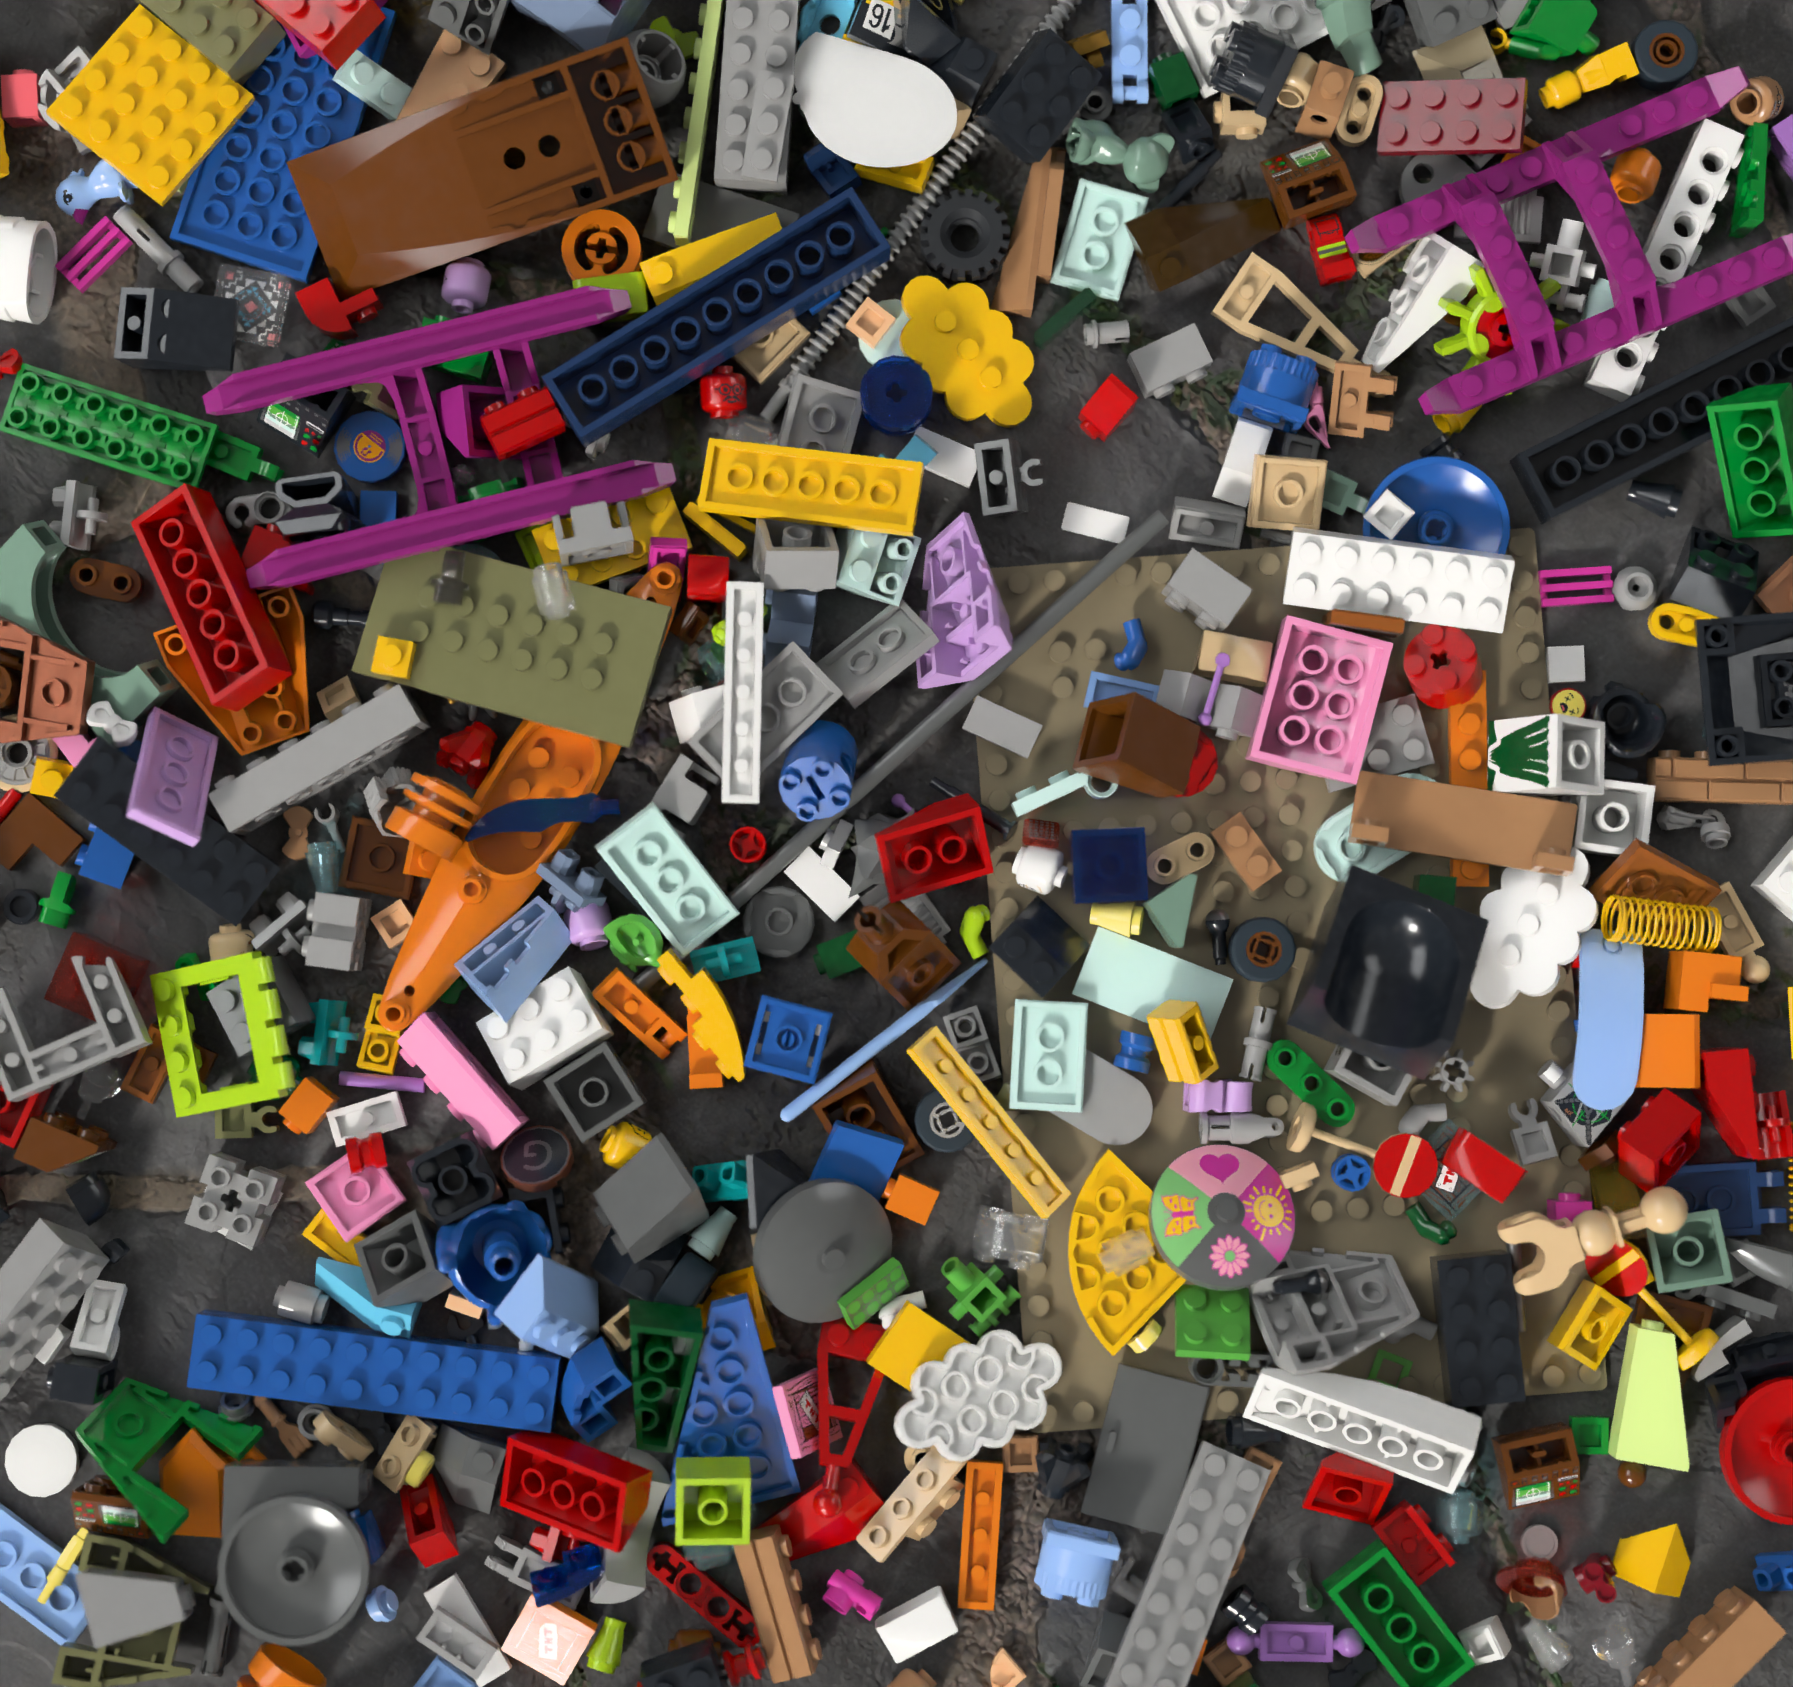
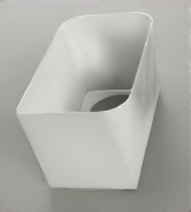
M936 1586L875 1620V1628L896 1663L914 1656L927 1647L959 1631L957 1620L941 1586Z

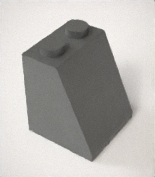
M663 1133L655 1136L593 1193L598 1204L593 1209L604 1228L608 1225L612 1227L615 1235L611 1236L614 1245L621 1256L628 1253L634 1264L710 1218L698 1186Z

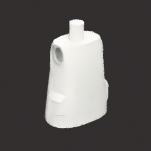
M0 215V320L9 322L18 320L40 324L46 319L50 311L56 285L57 268L55 265L58 260L55 232L47 221L26 220L24 217Z

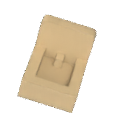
M1221 93L1219 101H1214L1213 123H1219L1220 135H1236L1237 139L1250 140L1257 138V135L1263 134L1267 120L1255 114L1254 110L1230 111V96Z

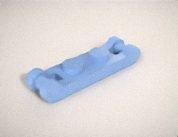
M1110 0L1113 104H1123V100H1136L1137 104H1148L1147 0H1135V4H1122V0ZM1123 79H1136V86H1123Z

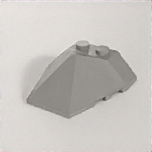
M1312 1247L1311 1252L1289 1249L1282 1262L1271 1274L1258 1283L1247 1287L1249 1289L1250 1308L1275 1366L1294 1375L1331 1369L1417 1320L1420 1316L1393 1256L1387 1254L1346 1251L1345 1255L1324 1253V1248ZM1314 1269L1325 1272L1329 1279L1327 1290L1320 1295L1307 1293L1306 1291L1285 1295L1273 1293L1272 1283L1304 1277L1305 1274Z

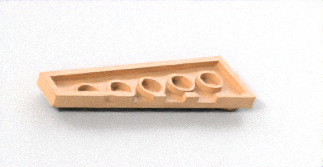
M444 29L396 120L494 85L506 70V63L493 53L487 55Z

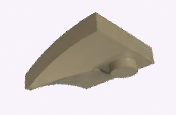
M1483 25L1435 47L1426 46L1412 51L1424 80L1504 78Z

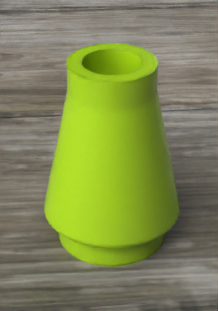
M609 1616L605 1617L600 1631L586 1654L589 1657L586 1666L608 1674L615 1673L616 1667L621 1666L624 1630L627 1622Z

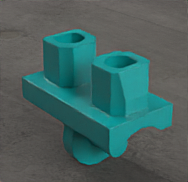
M753 936L692 950L689 953L694 973L696 974L705 966L716 982L761 971Z
M319 999V1002L309 1003L316 1017L315 1020L310 1022L316 1023L314 1037L302 1036L299 1040L298 1054L310 1059V1064L338 1066L340 1053H346L347 1041H358L359 1033L349 1031L351 1018L345 1017L346 1001Z
M746 1160L694 1166L692 1178L700 1190L704 1203L726 1200L744 1201L748 1198Z

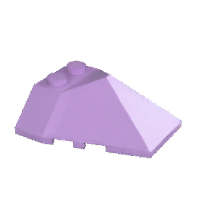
M963 512L926 545L922 589L928 591L926 611H920L919 617L935 633L940 642L916 660L918 688L922 689L975 680L1012 650L1013 636L1010 632L1009 616L969 513Z

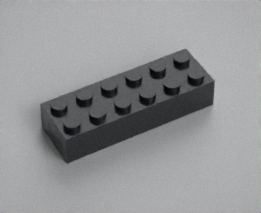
M99 735L53 796L231 924L237 926L281 869L280 866L237 834L229 833L225 825L207 812L204 815L200 840L194 847L127 817L126 814L138 762Z

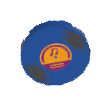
M364 411L352 415L340 426L335 436L334 444L335 456L340 467L348 476L361 483H376L389 480L400 471L407 453L401 428L392 418L380 412Z

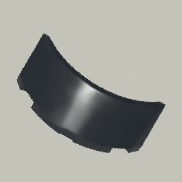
M1775 1332L1762 1337H1754L1736 1345L1724 1354L1729 1363L1706 1377L1705 1389L1717 1434L1722 1432L1727 1416L1736 1414V1403L1739 1399L1746 1396L1750 1389L1770 1379L1793 1376V1332Z

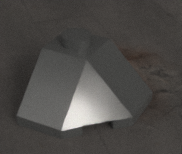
M442 1422L432 1453L436 1459L434 1464L456 1504L490 1514L504 1471L507 1441Z

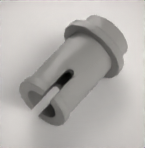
M1093 319L1089 324H1084L1083 335L1085 345H1092L1094 349L1099 344L1129 343L1130 330L1128 320L1097 323Z

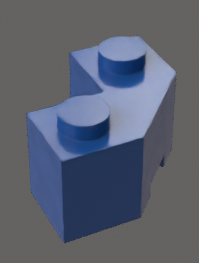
M601 1336L570 1357L557 1396L571 1426L589 1443L618 1423L609 1400L633 1384L619 1355Z

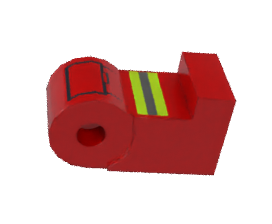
M1333 213L1307 220L1306 229L1310 243L1309 248L1320 287L1352 279L1357 270L1353 257L1350 258L1338 215Z

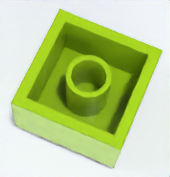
M676 1457L675 1546L750 1545L751 1472L749 1457Z

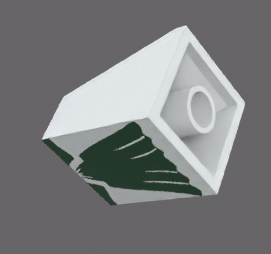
M1563 714L1489 721L1487 790L1522 796L1604 795L1605 722Z

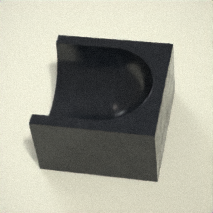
M1351 865L1324 906L1286 1024L1424 1080L1454 1044L1489 920Z

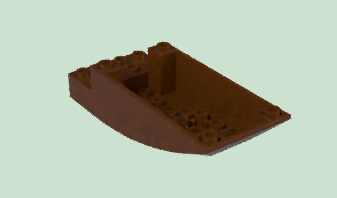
M628 37L499 82L286 162L340 300L679 180ZM546 81L554 85V91L551 94H545L542 91V84ZM545 135H553L560 142V150L553 157H546L539 151V141ZM512 147L520 148L525 154V164L520 169H510L504 162L505 152ZM583 186L591 187V197L583 198L580 194V189Z

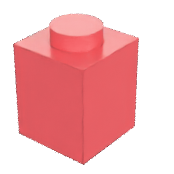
M18 69L14 70L12 75H1L2 118L13 128L48 126L37 103H40L41 87L38 85L40 76L32 70Z

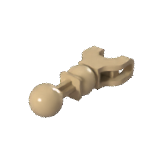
M1662 1186L1648 1191L1642 1198L1639 1207L1617 1214L1606 1205L1602 1207V1211L1585 1210L1575 1216L1571 1222L1567 1217L1552 1220L1541 1213L1526 1211L1499 1222L1497 1230L1499 1237L1506 1243L1513 1245L1532 1242L1536 1244L1537 1255L1534 1261L1525 1268L1516 1271L1513 1276L1516 1292L1522 1295H1533L1559 1287L1567 1278L1570 1268L1574 1264L1585 1260L1584 1254L1589 1256L1603 1255L1611 1250L1614 1244L1619 1248L1624 1247L1622 1235L1643 1228H1649L1659 1234H1670L1679 1230L1686 1222L1688 1206L1685 1198L1677 1190Z

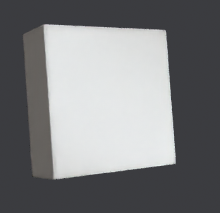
M1387 488L1363 517L1392 540L1414 515L1415 511Z
M1584 645L1545 648L1548 684L1580 683L1586 681Z

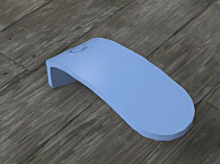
M1590 928L1579 934L1581 939V950L1579 953V1018L1573 1068V1089L1577 1098L1587 1107L1602 1111L1614 1109L1625 1103L1632 1095L1637 1083L1644 1019V962L1642 944H1630L1628 941L1626 943L1621 941L1608 942L1604 938L1601 929Z

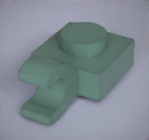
M1327 468L1322 507L1343 516L1347 506L1364 514L1369 498L1354 493L1358 485L1357 481Z

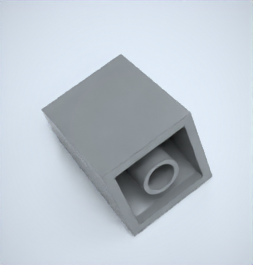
M97 1567L85 1569L75 1575L95 1649L185 1620L193 1613L192 1606L196 1605L191 1584H184L183 1577Z

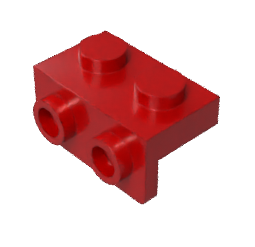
M1404 1499L1373 1523L1371 1528L1414 1583L1420 1586L1446 1564L1452 1567L1456 1563L1450 1556L1454 1548L1441 1532L1436 1536L1427 1526L1432 1520L1418 1503L1412 1507Z

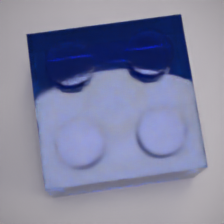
M1145 827L1071 830L1069 832L1073 904L1149 900Z

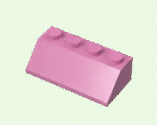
M436 1012L423 1013L397 1040L402 1047L399 1050L400 1055L410 1066L414 1067L417 1064L426 1074L423 1078L426 1085L435 1094H438L440 1091L450 1101L447 1105L449 1111L459 1121L466 1119L473 1127V1133L479 1145L484 1149L488 1146L492 1150L499 1148L530 1120Z

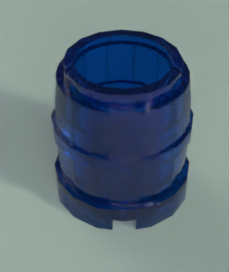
M893 355L879 359L865 373L861 381L860 404L866 420L875 430L890 437H903L915 432L925 423L931 412L933 387L929 374L909 357ZM892 384H899L901 390L907 391V396L901 397V402H893V398L886 396V392L892 390Z

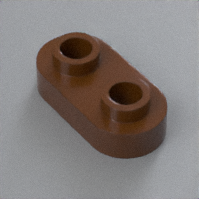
M83 558L78 560L70 571V581L73 587L86 595L120 603H132L140 598L144 590L142 576L136 570L127 566L93 558ZM86 570H92V579L84 582L83 573ZM121 578H127L128 585L124 590H119L117 586Z

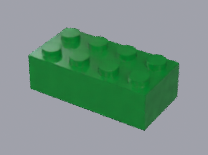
M1378 1538L1321 1582L1331 1598L1400 1687H1448L1476 1665Z

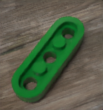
M1284 1039L1274 1041L1272 1050L1267 1051L1265 1060L1268 1069L1302 1102L1312 1104L1316 1108L1317 1116L1325 1124L1333 1127H1341L1348 1124L1355 1114L1353 1099L1296 1043ZM1283 1051H1287L1291 1055V1060L1286 1065H1282L1278 1060L1279 1054ZM1310 1076L1317 1080V1086L1313 1090H1307L1305 1087V1080ZM1335 1102H1340L1343 1105V1111L1338 1116H1334L1331 1112V1106Z

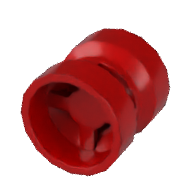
M749 826L741 827L731 836L730 850L734 857L741 862L748 864L756 863L765 855L767 850L766 838L756 828Z
M381 1131L370 1133L367 1138L359 1139L356 1136L345 1139L351 1174L363 1172L366 1167L371 1166L377 1169L388 1167Z

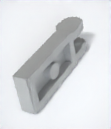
M497 1536L494 1544L519 1558L515 1567H513L501 1558L489 1555L485 1561L487 1567L508 1577V1581L531 1592L537 1589L575 1611L590 1579V1575L557 1559L553 1563L541 1559L542 1552L528 1545L523 1546L506 1536Z

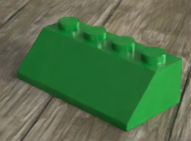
M1781 383L1753 386L1708 403L1706 409L1733 538L1793 535L1792 384Z

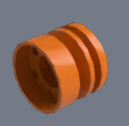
M414 772L410 780L424 788L421 795L405 788L403 791L404 795L413 801L415 806L412 810L395 806L384 827L452 863L463 843L457 835L451 832L452 827L457 825L470 829L473 824L459 815L462 809L478 816L481 807L476 805L467 793L437 777L425 776Z
M271 1642L261 1644L248 1664L251 1675H243L237 1681V1687H326L327 1685L326 1678L322 1672L309 1660L285 1646Z

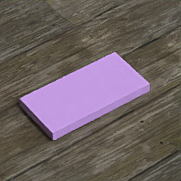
M154 706L148 713L126 816L194 847L201 836L219 737Z

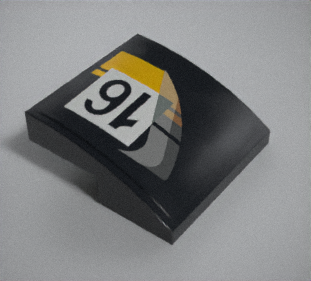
M860 0L846 37L865 46L913 60L902 43L904 36L901 27V0Z

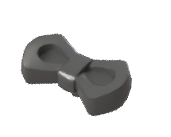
M1304 1557L1292 1559L1287 1572L1295 1581L1292 1582V1588L1297 1589L1299 1592V1608L1305 1612H1314L1321 1608L1323 1597L1311 1579V1561Z

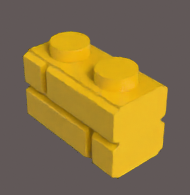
M1169 999L1147 1015L1149 1029L1156 1043L1160 1061L1164 1066L1168 1081H1184V1083L1198 1084L1219 1068L1198 1002H1182L1181 1000Z

